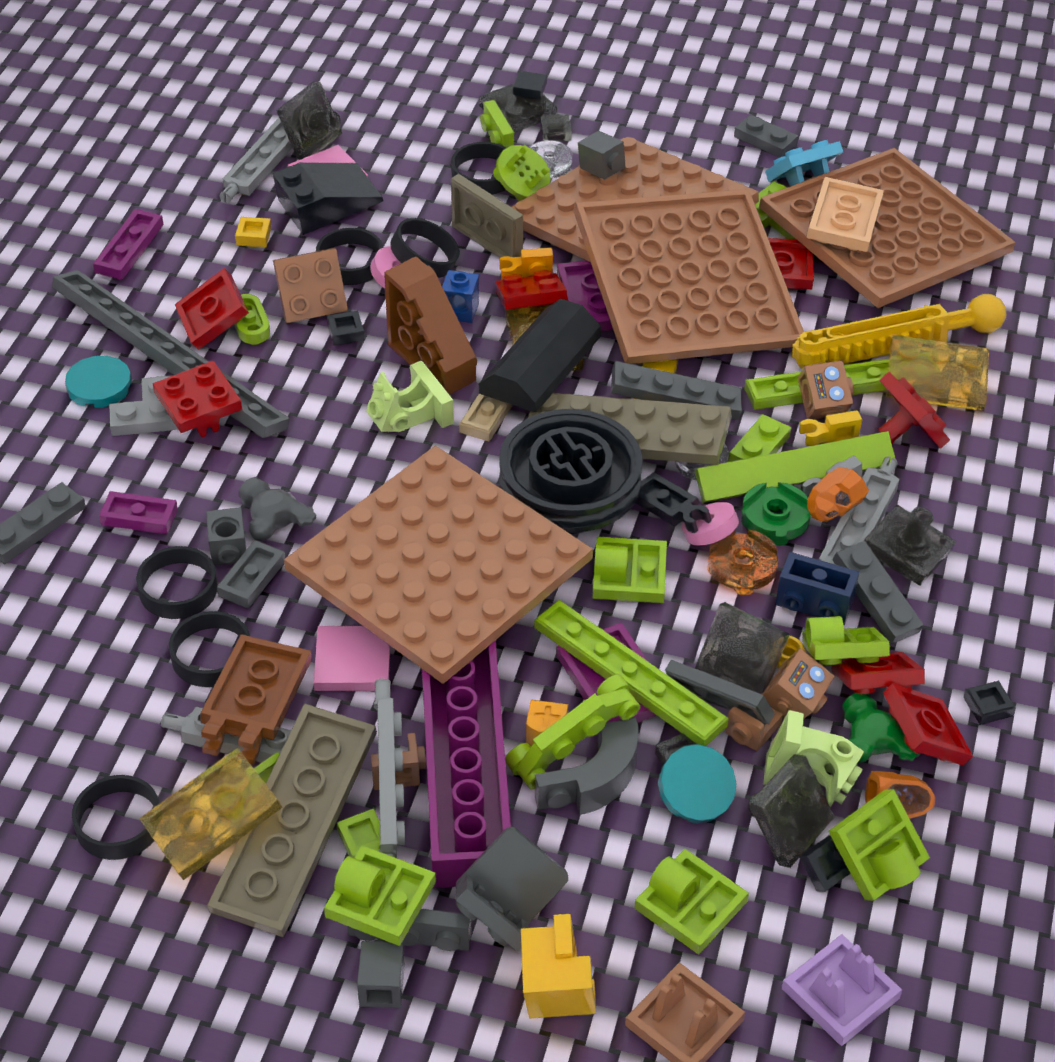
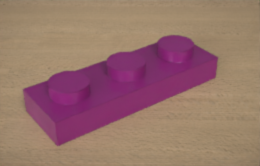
M134 209L93 263L94 272L123 280L164 225L162 215Z

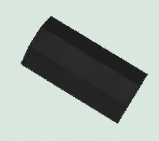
M559 299L537 317L478 384L479 393L523 409L537 412L601 337V325L583 305Z

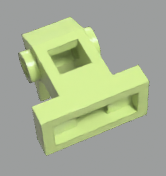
M423 361L410 365L411 385L402 391L393 388L384 372L379 374L377 383L373 384L374 391L368 402L366 412L381 432H401L433 418L442 428L454 424L453 399Z
M789 710L766 754L763 784L778 788L783 778L790 772L805 770L815 774L817 781L822 786H825V809L829 810L834 801L842 805L846 796L840 793V791L842 790L848 794L863 770L857 766V763L864 751L842 736L804 727V714Z

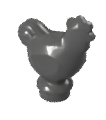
M258 477L249 478L239 489L238 494L242 499L243 505L251 510L252 521L249 524V531L254 539L264 541L269 539L275 530L290 523L299 524L300 527H303L305 525H312L316 519V514L313 512L314 509L312 507H307L304 503L298 502L289 491L270 489L269 484Z

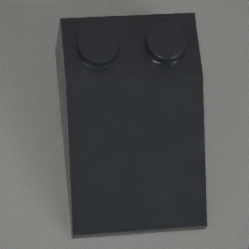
M299 162L272 173L278 201L302 235L383 202L382 195L357 163Z

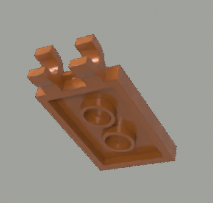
M241 634L200 713L201 723L205 724L201 735L203 738H207L202 747L203 753L218 756L225 734L240 737L238 746L243 747L239 755V762L254 765L260 751L262 739L274 740L311 663V650Z

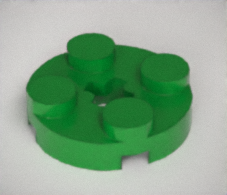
M778 482V487H767V483L758 484L751 488L744 496L741 523L753 534L769 540L771 544L776 546L785 545L790 539L803 534L809 526L811 514L807 507L808 497L802 490L791 484ZM770 510H782V514H774L770 512Z

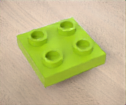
M597 537L592 599L664 603L667 541Z
M841 616L806 619V630L802 631L803 646L815 660H819L820 664L836 665L842 663L844 658H856L857 662L873 663L878 662L879 657L890 656L889 641L875 627L844 628Z
M894 789L883 790L828 831L864 900L874 901L889 889H897L911 883L921 874L919 866L930 858Z
M362 845L354 858L348 856L342 862L336 875L335 890L324 907L325 917L400 946L436 883V873Z
M684 849L675 859L668 856L660 862L650 878L649 886L635 899L634 909L699 955L748 902L749 892Z

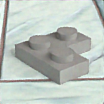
M170 376L142 378L143 401L109 404L112 436L178 430L155 395L152 384Z

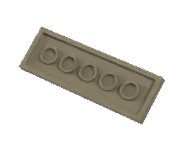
M552 393L537 412L530 411L528 416L530 418L546 411L558 409H580L596 412L617 421L629 430L639 444L642 459L718 465L732 414L731 407Z
M308 704L303 705L207 904L209 913L281 937L285 936L377 734L375 725Z

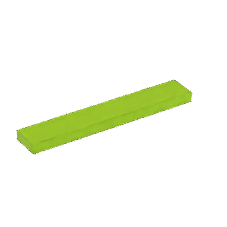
M930 353L844 365L846 376L850 377L853 383V395L887 390L879 380L889 371L898 381L904 377L912 386L938 383L941 375ZM801 372L745 380L744 388L753 410L803 403L798 383V376Z
M887 431L697 468L695 475L703 504L744 496L751 488L762 483H767V487H778V482L794 486L803 484L811 478L823 479L826 476V471L831 469L833 465L843 462L853 455L862 463V472H865L867 468L880 469L885 457L890 456L891 462L895 455L889 432Z
M561 600L555 602L534 620L535 629L605 679L620 674L630 686V693L637 702L696 744L707 746L728 727V717Z

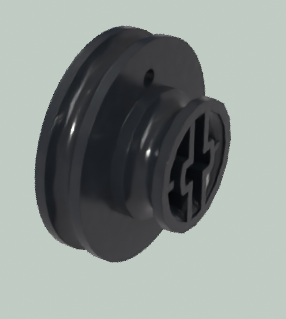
M580 409L546 411L522 421L506 436L499 455V484L502 490L569 534L587 532L612 524L633 507L641 488L642 453L638 442L629 430L605 415Z

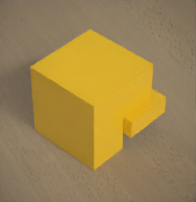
M571 914L554 915V926L521 929L523 994L529 1019L596 1014L595 982L592 979L590 956L577 957Z

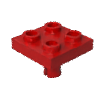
M889 371L879 380L900 405V411L878 428L880 433L889 432L892 444L913 425L919 426L940 449L950 441L943 431L947 425L936 414L933 407L916 393V390L904 377L898 381Z

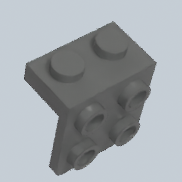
M507 827L456 881V904L466 917L471 920L478 918L484 923L495 941L503 946L509 944L519 952L522 948L521 929L528 928V924L565 886L568 882V872L517 828Z

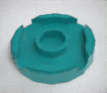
M92 356L82 359L69 369L65 378L66 390L70 399L78 405L85 407L86 404H94V408H104L109 406V404L119 402L129 393L128 388L132 384L131 373L127 364L118 358L110 356Z
M699 744L684 746L672 753L663 764L658 780L660 796L668 810L677 817L680 816L683 819H687L688 822L696 824L710 822L727 811L734 800L737 785L734 770L727 759L715 749Z

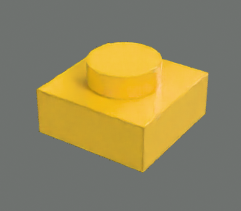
M240 217L235 235L236 245L267 247L272 228L271 219Z

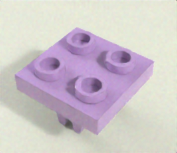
M843 934L786 977L782 984V990L841 1046L898 1001L902 993V989L874 964L873 958L870 955L865 956L861 952V947L858 944H852Z

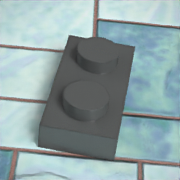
M751 114L737 125L734 131L735 138L779 158L785 156L786 152L792 150L798 144V135Z
M254 540L217 586L218 597L249 609L284 564L285 551Z

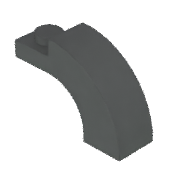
M636 717L606 723L605 727L598 733L599 751L587 763L573 768L535 774V801L538 810L561 808L567 804L576 803L579 815L598 810L615 800L628 786L635 771L639 735Z

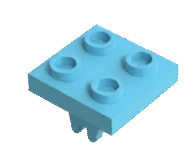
M823 140L811 145V149L803 151L802 147L786 152V156L774 160V166L765 171L768 182L786 177L789 185L793 186L804 182L802 172L812 170L814 177L830 172L827 162L843 153L841 143L838 141L829 144L828 140Z

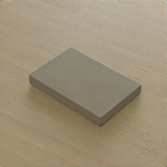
M457 174L452 177V227L499 258L504 256L521 257V250H523V214L462 175Z

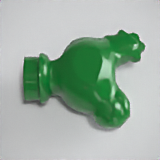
M855 693L844 701L842 708L845 712V719L852 724L850 739L848 740L864 751L858 763L866 762L872 755L889 752L898 755L901 760L913 761L915 757L920 755L912 751L905 743V734L899 723L889 712L877 709V702L869 694Z

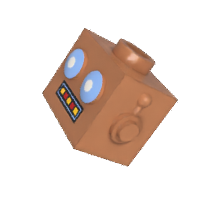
M843 361L808 365L799 374L798 383L807 419L826 418L827 415L845 413L853 405V383L851 378L846 376Z
M799 648L781 664L762 695L765 696L772 708L783 714L784 718L789 710L803 713L804 718H806L811 713L813 715L816 714L826 703L828 697L824 693L835 676Z

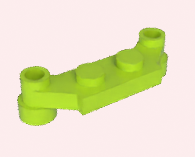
M620 674L613 675L601 683L597 689V695L594 693L535 737L532 746L529 743H522L514 747L506 755L505 762L512 773L519 775L529 789H535V774L546 773L545 770L549 764L556 759L560 760L567 757L574 750L576 744L587 736L591 737L598 734L611 718L620 716L622 720H628L638 713L641 706L630 693V686Z

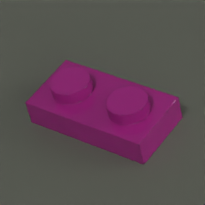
M110 491L99 514L100 523L104 526L168 535L178 511L177 501Z

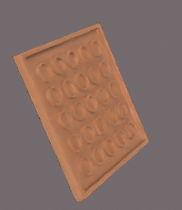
M626 137L621 139L624 142L626 165L624 169L604 180L581 169L579 165L547 186L538 189L537 192L524 200L518 201L512 208L523 214V231L590 262L573 211L576 203L749 189L754 204L759 202V191L706 170L699 165L687 162L675 155L668 154L656 147L637 141L634 138Z
M896 148L761 197L759 208L877 308L1013 252L1016 243ZM825 177L884 190L867 252L854 251L846 247L830 243H820L807 238L809 225Z
M749 189L576 203L573 211L625 363L636 364L792 347L797 341V337H800V334L804 332Z
M435 445L286 557L284 565L285 569L444 684L592 560L593 549Z

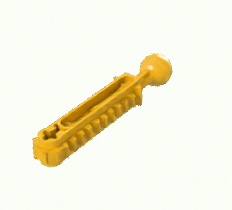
M981 294L971 300L967 309L947 313L940 304L924 305L922 308L805 331L800 334V337H797V341L792 346V358H795L799 367L803 369L805 366L817 363L843 361V364L934 344L942 345V343L947 342L948 331L971 326L972 329L980 333L996 331L1001 328L1006 319V307L1003 301L995 295Z

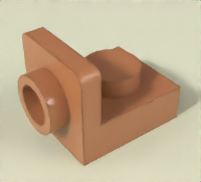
M732 707L728 712L729 721L726 734L731 736L737 743L746 745L757 752L782 724L783 714L772 708L775 715L769 725H765L737 707Z
M415 733L407 734L408 751H402L403 771L395 772V784H403V787L420 785L419 770L426 769L424 746L417 747ZM372 754L374 790H379L378 754Z

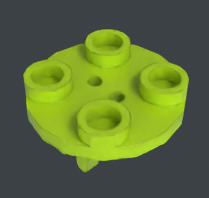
M514 145L504 149L496 160V167L493 170L496 180L500 181L504 188L513 194L518 201L524 200L537 192L538 189L547 186L551 180V169L540 154L526 145Z

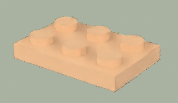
M825 177L809 225L807 238L820 243H830L846 247L854 251L867 252L884 190Z

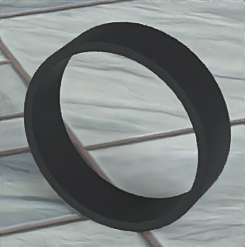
M475 142L459 148L451 159L452 177L460 174L491 195L505 191L504 186L496 178H471L459 172L457 168L471 159L491 158L497 160L506 147L492 142Z
M408 218L400 222L390 242L393 254L401 263L416 256L424 264L432 267L438 278L445 277L448 270H452L460 255L457 242L446 230L435 223L419 218ZM414 234L432 241L445 253L448 261L437 262L420 256L405 243L402 235Z
M342 228L324 235L317 243L316 251L331 249L345 244H359L367 246L377 253L378 250L383 248V243L378 236L368 230ZM371 263L353 269L340 268L343 285H358L374 279L370 270Z
M168 547L151 554L142 562L136 576L141 603L149 612L162 618L182 619L198 614L213 602L217 594L218 583L213 561L204 552L192 547ZM171 564H193L201 567L211 576L209 584L201 593L193 598L179 602H166L155 599L143 589L147 579L155 571Z
M208 611L195 614L182 621L174 629L169 641L172 666L176 674L191 685L214 687L223 668L198 670L188 667L177 658V650L186 638L205 629H226L239 636L241 634L250 636L247 626L239 618L225 612Z
M113 775L93 782L79 794L73 805L72 821L77 839L88 853L102 859L119 860L141 853L155 841L161 830L162 813L158 796L147 782L134 776ZM117 792L135 793L145 797L155 807L154 816L149 825L141 833L125 841L114 843L97 841L87 836L80 828L82 816L93 802L108 794Z

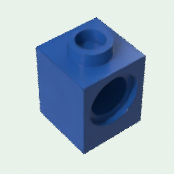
M448 270L442 288L458 321L472 323L479 305V274Z

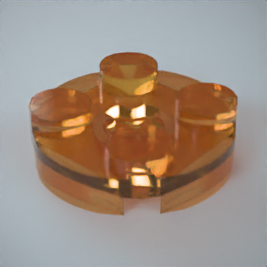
M734 530L722 540L711 543L707 570L722 585L734 589L740 595H750L755 589L768 585L775 578L779 560L777 557L778 550L774 542L762 533L747 530V534H735L736 530ZM747 557L750 560L747 563L737 561L736 558L743 560Z

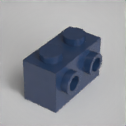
M790 552L779 577L775 605L814 617L841 616L843 625H845L855 599L859 571Z

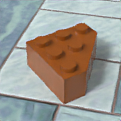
M415 256L385 271L388 346L409 365L423 361L449 395L475 382L477 358L432 267L427 266Z

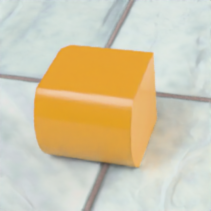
M531 700L526 722V743L532 746L535 737L568 713V704Z

